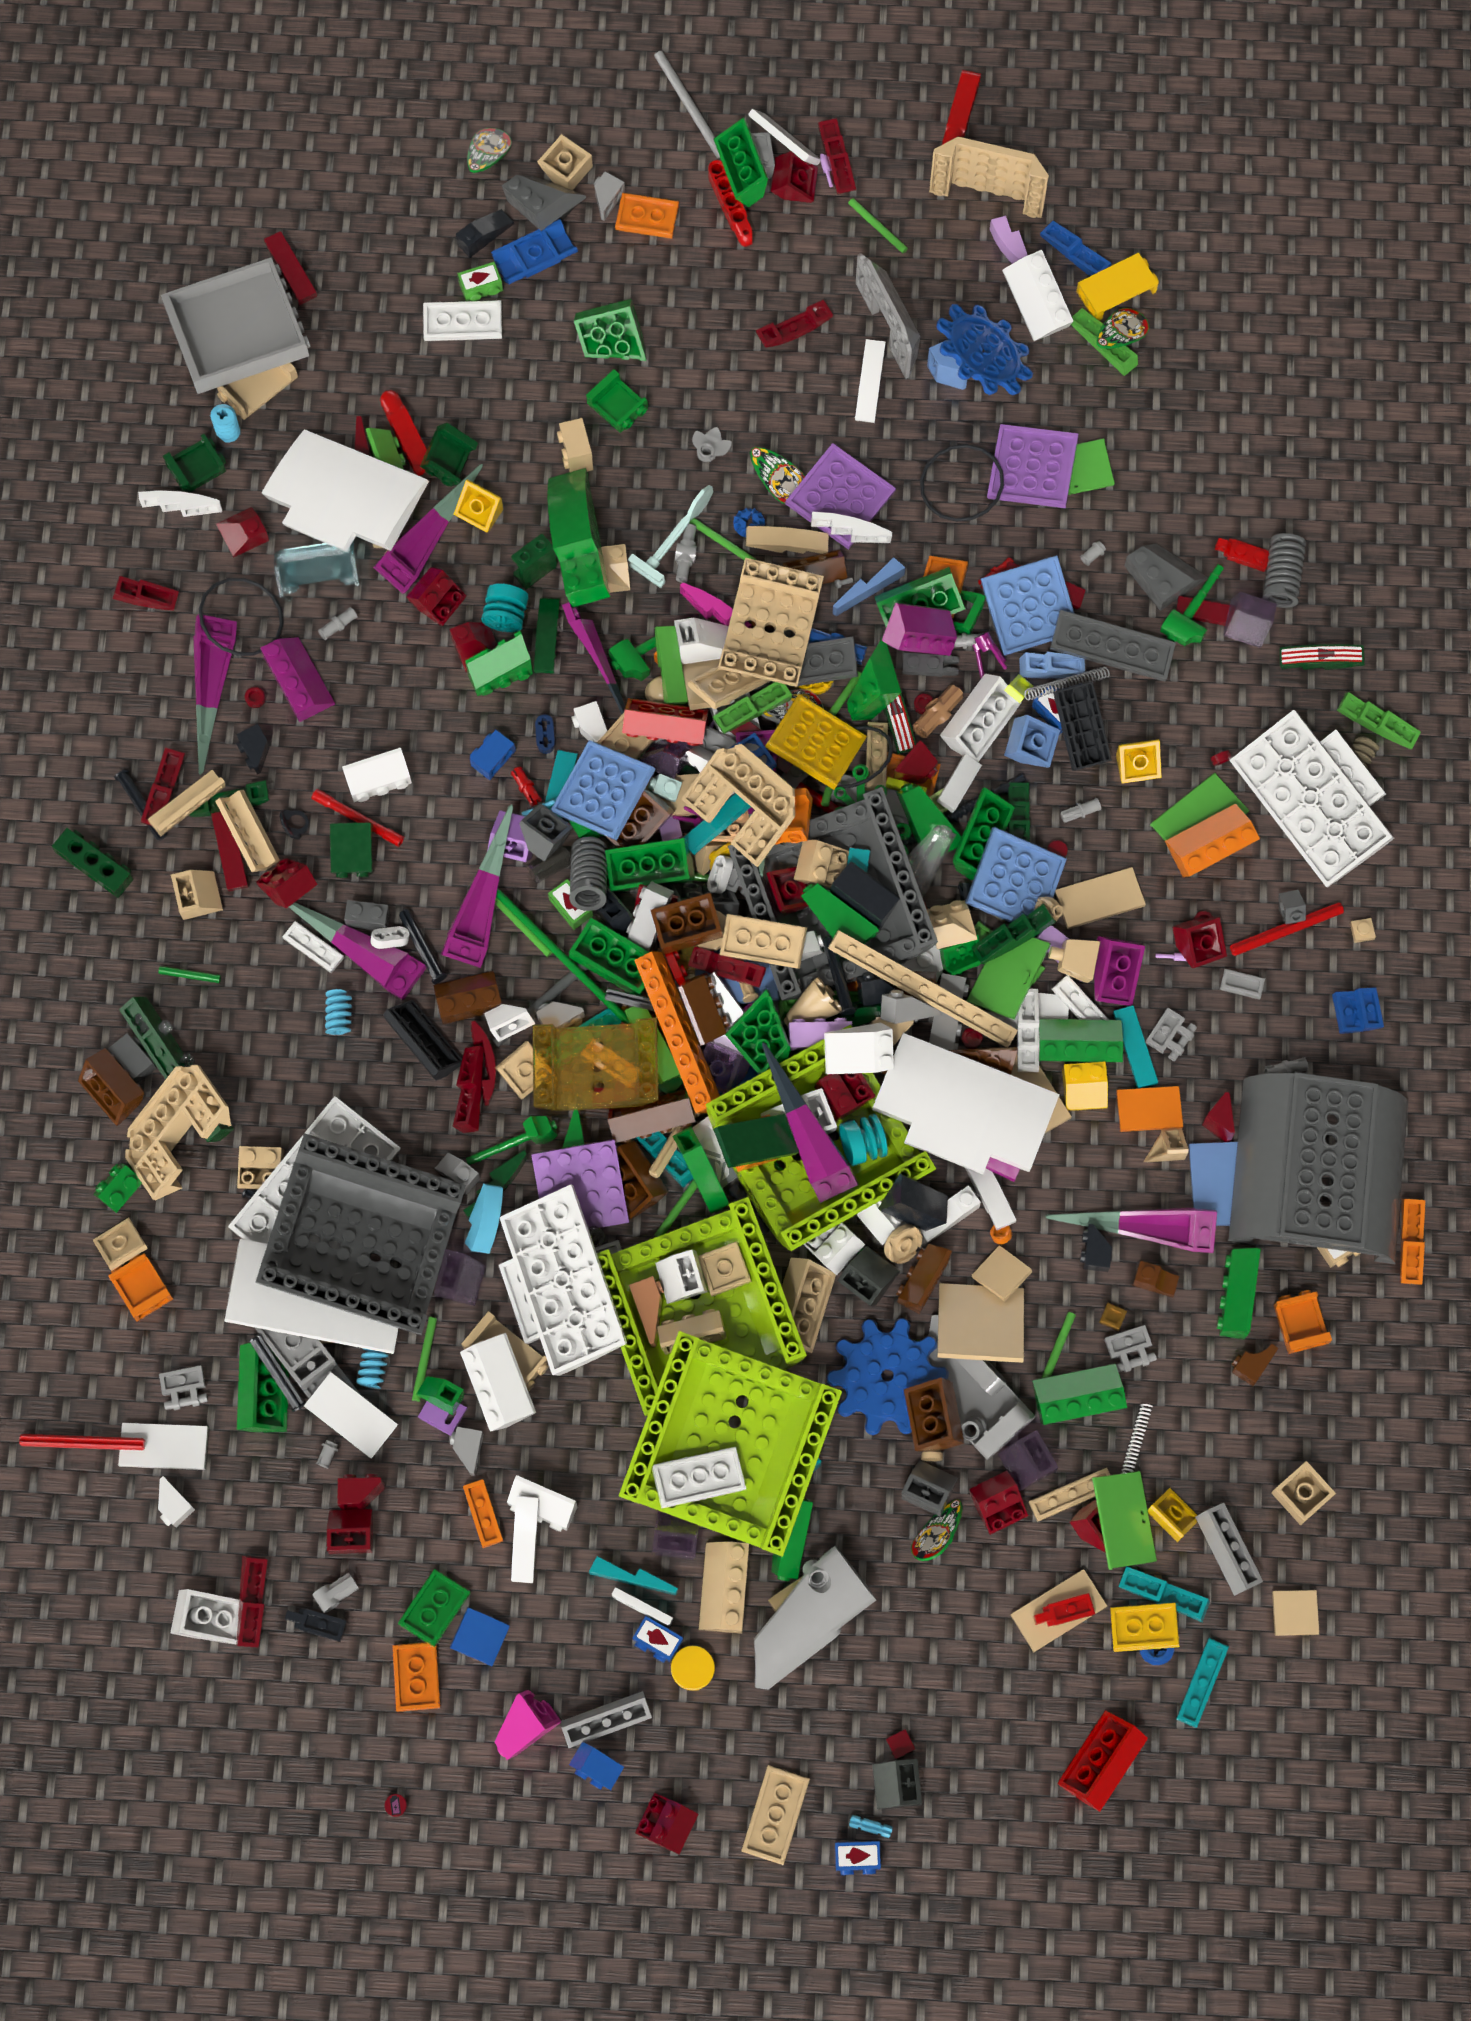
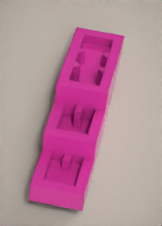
M686 583L680 584V593L706 620L713 615L722 625L729 626L733 608L701 589ZM746 621L745 626L752 628V625Z

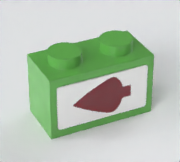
M495 262L457 273L465 301H477L482 297L493 296L503 291L502 281Z
M567 879L550 891L548 897L562 917L575 930L593 917V911L577 909L570 903V881Z

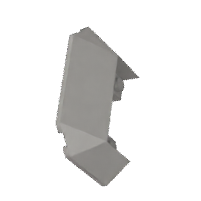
M858 254L856 285L871 314L878 313L880 308L890 327L889 348L905 379L910 377L918 356L920 335L887 272L863 254Z

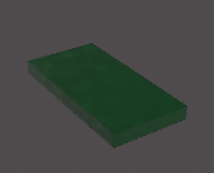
M785 1114L717 1126L713 1129L728 1168L799 1153Z

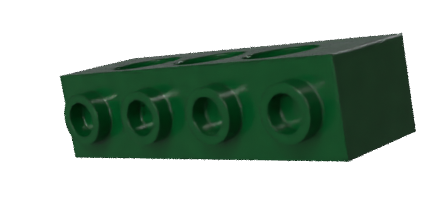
M66 828L52 845L54 852L119 898L134 880L130 874L132 871L124 864L119 866L115 863V858L109 853L103 854L100 852V848L92 841L86 842L83 839L84 836L77 830L71 831ZM77 847H83L81 852L74 853ZM92 859H99L96 864H89ZM108 870H114L111 876H105Z

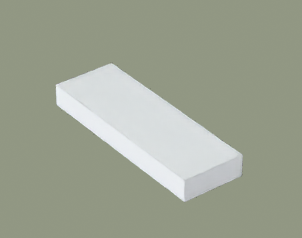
M967 754L963 755L936 802L953 813L982 765Z
M296 921L282 936L284 940L330 973L344 959V955Z
M1068 975L1052 988L1053 992L1078 1019L1109 1020Z
M616 1587L612 1592L614 1599L667 1627L671 1626L673 1617Z

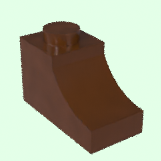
M1140 1260L1132 1286L1173 1298L1179 1276L1163 1270L1161 1266Z
M1271 1344L1260 1353L1249 1354L1245 1351L1243 1356L1238 1354L1231 1364L1235 1367L1232 1373L1251 1386H1254L1279 1348Z

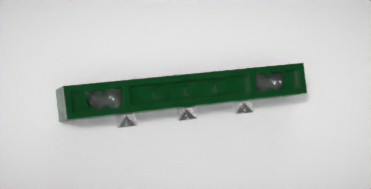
M132 997L119 1009L165 1080L175 1067H191L195 1062L194 1057L190 1053H183L170 1033L173 1029L172 1024L168 1020H161L147 997ZM219 1123L211 1135L204 1139L206 1142H219L234 1128L232 1125L228 1126Z

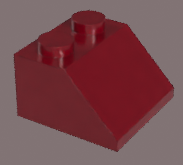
M792 151L775 157L771 192L783 200L814 202L818 167L803 161Z

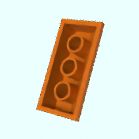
M1233 804L1165 840V843L1182 877H1190L1260 838L1251 820L1237 804Z

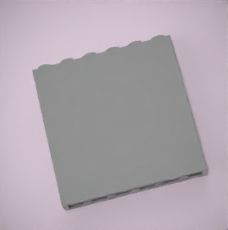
M272 258L161 295L197 394L309 356L307 348L310 347L308 338L302 335L305 332L301 321L297 322L296 320L299 318L295 307L291 308V304H293L290 293H285V290H287L284 278H279L282 275L279 265H274Z

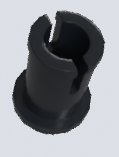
M962 883V886L961 884L958 885L961 901L965 900L966 902L971 888L970 883ZM967 904L969 910L974 908Z

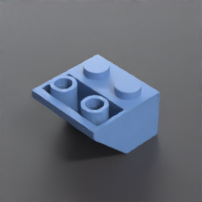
M943 342L930 347L927 367L935 381L958 389H965L967 380L959 378L958 370L960 366L957 365L956 359L944 356L940 352V346Z

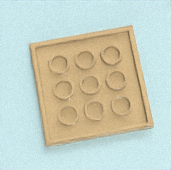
M939 1283L937 1358L1023 1363L1024 1288H1017L1004 1302L984 1286Z

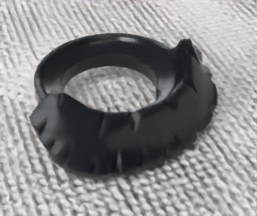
M288 809L280 812L279 817L284 831L291 838L300 840L301 835L306 833L309 828V819L306 814L298 810L290 811ZM299 815L304 818L305 826L301 829L290 828L287 821L290 817Z

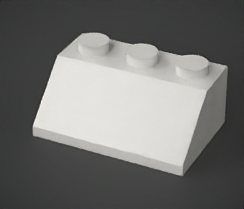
M401 748L342 766L354 802H364L372 796H382L390 790L396 788L403 789L412 783Z
M517 1475L507 1501L508 1505L511 1506L510 1510L515 1512L517 1496L539 1497L538 1523H542V1520L550 1523V1528L559 1532L562 1529L568 1530L578 1508L575 1500Z

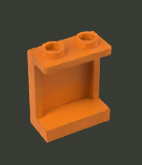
M807 788L795 789V818L775 845L787 842L799 843L808 841L813 798Z
M145 1253L142 1255L138 1254L130 1259L128 1264L117 1267L108 1275L137 1322L173 1300Z
M1306 1290L1298 1293L1299 1296L1291 1298L1290 1295L1282 1296L1274 1304L1288 1354L1327 1345L1332 1341L1331 1334L1327 1332L1317 1301V1292L1311 1293V1290Z

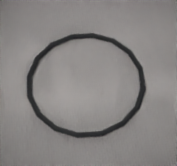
M970 444L950 446L936 453L925 465L920 478L921 496L928 509L940 518L955 522L974 520L988 513L999 501L1004 488L1003 470L996 457L984 448ZM970 448L982 451L994 461L1000 473V488L996 499L986 510L971 517L954 518L941 514L930 505L924 494V478L928 467L938 456L952 449Z
M226 578L214 583L203 594L198 609L200 625L211 642L221 650L237 656H255L262 653L261 649L254 652H237L223 647L211 637L204 624L202 609L206 596L216 586L229 581H244L258 586L272 598L278 609L280 625L276 637L271 642L279 639L284 623L282 608L274 594L262 584L247 578Z
M871 726L853 727L856 730L867 729L879 732L887 739L890 749L884 764L878 771L864 780L853 784L837 785V787L846 789L862 785L875 778L885 769L891 760L893 745L890 737L881 729ZM815 779V780H816L819 784H821L822 786L828 787V786H826L825 784H823L822 782H820V781H818L817 779Z

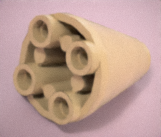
M817 977L809 984L783 1020L788 1026L789 1022H792L794 1019H805V1022H813L814 1019H827L842 1011L840 1002L837 999L834 1000L833 996L835 993L829 985L825 986L823 981Z

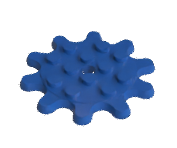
M952 304L949 309V315L953 322L940 318L936 325L938 331L948 338V342L945 341L940 346L941 354L956 359L957 365L960 366L958 370L959 378L967 380L972 377L975 380H979L986 394L992 395L998 391L997 385L1004 387L1011 395L1018 394L1021 391V387L1016 381V377L1024 381L1033 377L1032 371L1023 365L1020 358L1029 354L1028 347L1023 343H1016L1010 338L1009 332L1012 328L1008 321L1000 320L998 323L990 321L986 310L982 306L975 305L972 315H968L960 306Z
M905 1318L896 1320L890 1332H882L873 1319L865 1320L862 1323L864 1337L861 1342L852 1343L847 1339H841L837 1342L836 1350L845 1358V1365L842 1369L832 1370L827 1374V1382L831 1386H841L846 1391V1398L838 1405L839 1414L843 1417H848L854 1412H862L866 1416L865 1430L870 1435L878 1434L882 1424L886 1421L895 1422L902 1434L911 1433L904 1389L937 1378L948 1379L949 1372L945 1367H936L929 1362V1355L937 1348V1340L932 1336H927L920 1341L912 1340L909 1336L910 1322ZM885 1370L893 1372L894 1377L891 1381L887 1382L882 1379L881 1375Z

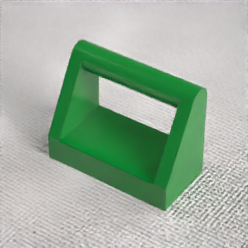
M961 590V598L973 603V606L965 623L953 622L956 633L961 635L966 633V635H969L984 607L986 597L979 593Z

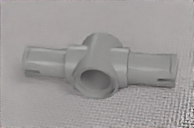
M688 524L685 528L683 539L676 546L675 561H677L678 565L676 580L681 583L687 582L689 569L692 563L696 561L697 546L694 542L696 526Z

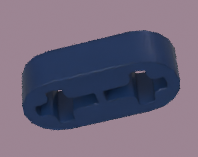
M540 715L535 721L537 748L541 753L548 754L555 748L554 724L550 716ZM542 721H546L549 724L547 725V731L543 732ZM543 737H547L548 743H550L548 747H544Z

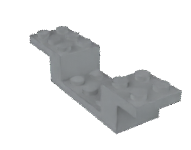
M254 1327L308 1398L312 1396L330 1372L360 1394L318 1339Z

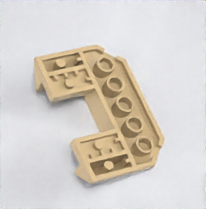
M743 744L735 745L734 748L718 749L681 800L706 822L711 823L733 791L755 811L731 844L758 867L795 818V789Z
M199 1065L175 1067L128 1128L127 1137L130 1138L129 1149H126L125 1158L153 1200L160 1199L182 1189L176 1178L183 1169L171 1151L191 1125L194 1126L201 1138L206 1139L219 1123L231 1126L228 1105Z

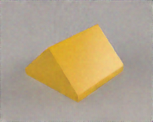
M467 479L453 515L488 533L503 511L502 498Z
M1159 739L1118 746L1116 759L1121 783L1161 778Z
M1171 1488L1147 1510L1148 1514L1177 1542L1197 1523L1195 1517L1198 1515Z

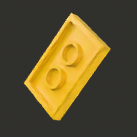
M1176 1603L1110 1608L1114 1652L1180 1647Z

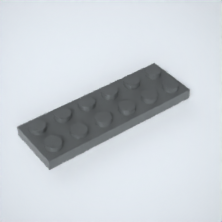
M1060 610L1050 650L1165 682L1168 677L1176 642Z
M854 637L809 643L798 686L858 677ZM769 681L749 693H757L774 683V681Z

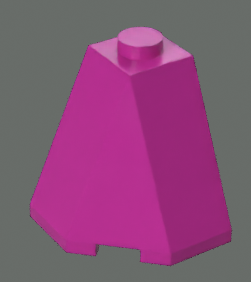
M529 1690L521 1692L516 1696L494 1742L497 1745L498 1752L506 1760L517 1756L561 1723L560 1718L550 1704L544 1700L540 1702L534 1699V1693Z

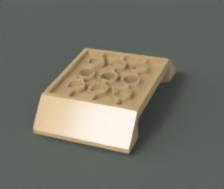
M956 137L934 149L929 192L937 196H948L951 183L959 187L966 186L977 191L991 192L998 196L1004 195L1015 200H1025L1023 214L1032 218H1042L1049 175L1034 154Z
M745 558L718 668L797 687L824 576ZM749 620L754 621L756 626L754 628H747L745 622ZM767 625H772L775 628V631L773 633H768L765 631L764 627ZM792 630L795 636L788 638L784 635V632Z

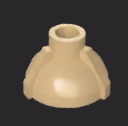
M1039 897L1037 899L1034 910L1045 904L1056 921L1062 916L1063 908L1054 898Z

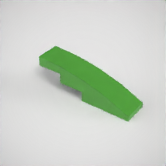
M1349 692L1344 695L1337 709L1338 712L1361 726L1408 749L1413 748L1421 733L1389 710L1384 712L1371 702L1364 703Z

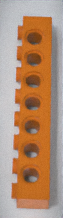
M651 951L634 961L695 1113H707L706 1104L720 1097L663 953Z

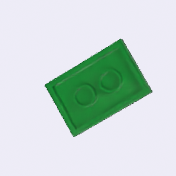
M434 1569L399 1620L398 1625L435 1648L471 1592Z

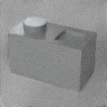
M751 133L767 177L770 179L775 168L770 133Z

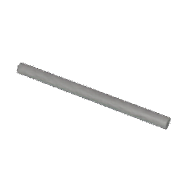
M658 51L654 57L716 158L721 161L714 142V134L663 51Z

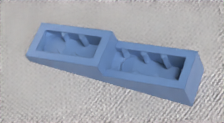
M893 557L867 584L860 579L833 605V614L838 616L905 575V567Z

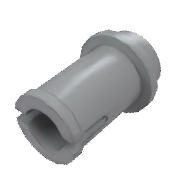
M1100 541L1093 542L1092 547L1080 556L1082 562L1089 566L1098 556L1104 555L1105 546Z
M326 1440L325 1444L322 1443L323 1449L316 1464L329 1469L335 1451L338 1452V1444Z

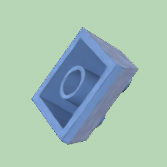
M1029 715L1015 718L1004 756L1019 763L1049 768L1060 730Z

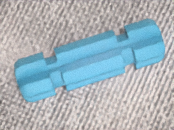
M856 1815L851 1816L850 1827L856 1829L859 1827L863 1831L876 1835L879 1833L886 1838L891 1836L892 1826L881 1825L880 1822L866 1818L860 1819L861 1817Z

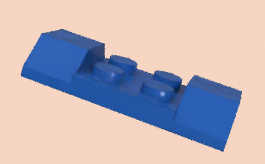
M559 219L542 231L538 229L492 251L491 254L505 283L511 284L560 263L562 259L578 252V249L572 245Z

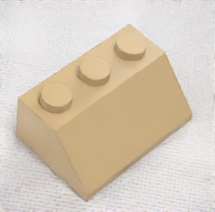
M715 1309L703 1311V1315L696 1317L694 1314L682 1317L681 1321L677 1322L667 1320L661 1323L662 1326L657 1327L660 1346L665 1355L671 1353L679 1331L709 1343L727 1339L721 1313L719 1310L715 1311Z

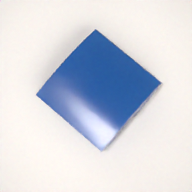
M1359 988L1355 991L1335 992L1332 994L1340 1034L1370 1031L1384 1027L1376 988Z
M467 1607L450 1648L489 1666H493L510 1626Z

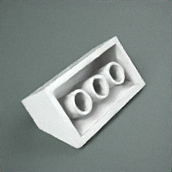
M1042 250L1023 257L1002 270L1033 341L1065 329L1072 324L1071 314Z
M984 674L940 734L941 738L951 749L962 756L967 754L977 762L980 761L1022 703L1017 702L1004 691L1008 685L1000 676Z
M506 1333L474 1344L460 1352L490 1432L507 1428L536 1413Z

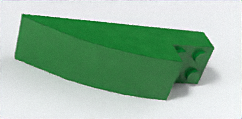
M583 468L548 478L547 500L553 550L560 562L565 594L571 607L609 598L610 591L587 469Z

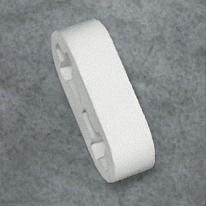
M719 855L715 858L707 882V888L710 892L721 894L725 891L733 869L731 857Z
M401 926L379 928L372 932L370 942L372 946L378 949L401 947L408 943L410 933L408 929Z

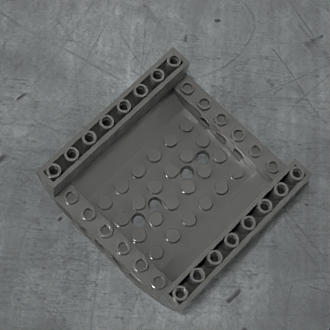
M883 787L863 794L864 800L810 820L808 840H819L848 851L849 848L871 851L868 874L898 895L900 900L881 930H879L880 933L864 945L901 965L931 949L938 943ZM803 841L774 845L766 855L763 877L760 876L759 867L755 866L733 845L728 846L754 919L806 927L807 932L815 931L817 936H822V939L830 936L809 907L784 916L779 910L766 874L770 871L797 867ZM822 947V954L801 961L800 969L769 964L781 1000L799 999L809 984L817 977L823 981L825 986L829 985L832 990L836 989L824 947ZM839 955L847 985L856 982V977L862 976L863 973L870 972Z
M1297 1072L1260 1074L1243 1079L1228 1241L1248 1244L1254 1238L1375 1255V1262L1395 1264L1408 1113L1407 1098L1394 1090L1374 1083ZM1327 1116H1336L1337 1124L1331 1125L1328 1123ZM1332 1135L1336 1139L1335 1145L1327 1144L1325 1136ZM1323 1176H1329L1332 1179L1331 1186H1325L1322 1183ZM1320 1197H1328L1331 1202L1330 1206L1325 1207L1321 1205Z
M304 1133L255 1283L422 1335L428 1316L426 1313L466 1185ZM315 1234L320 1238V1241L314 1243L310 1241L309 1236ZM337 1241L340 1244V1248H331L329 1242ZM377 1254L381 1260L374 1262L370 1259V1255ZM397 1260L400 1262L401 1267L393 1268L390 1265V1261Z

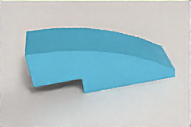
M483 1183L469 1218L472 1226L465 1244L471 1251L490 1253L501 1213L503 1188L501 1186Z

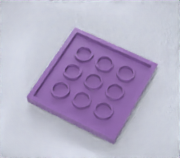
M1000 424L995 457L1003 470L1004 488L999 500L1066 508L1078 434ZM994 461L987 494L988 499H996L1000 488V473Z
M832 443L788 497L785 504L809 522H811L812 512L835 513L871 522L895 493L896 488ZM818 527L848 550L854 544V542H851V535L831 534V527Z
M615 1139L531 1154L539 1199L564 1187L573 1185L588 1230L629 1223Z

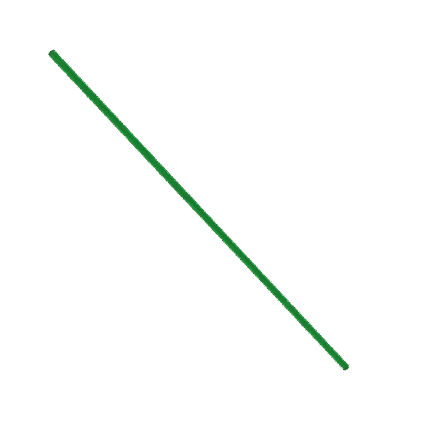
M497 888L496 898L633 1031L625 1012L613 1001L606 1000L605 993ZM776 1161L774 1162L776 1170H784Z

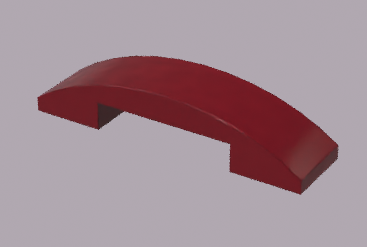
M821 300L808 306L805 312L776 325L771 323L757 329L756 334L765 348L778 346L813 331L831 319L833 314L825 301Z
M694 946L688 963L689 967L710 974L715 971L719 977L760 988L766 968L763 966L723 956Z
M472 1021L470 1029L473 1046H482L484 1048L483 1054L488 1080L482 1081L481 1089L484 1106H489L496 1079L495 1058L485 1032L476 1021Z

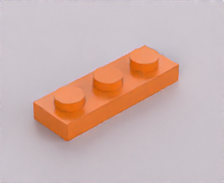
M484 1480L464 1485L463 1489L482 1548L503 1542Z

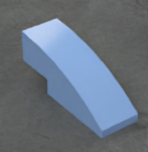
M1025 652L1019 658L1020 675L1022 677L1066 678L1085 672L1084 659L1068 654L1047 652L1043 655Z

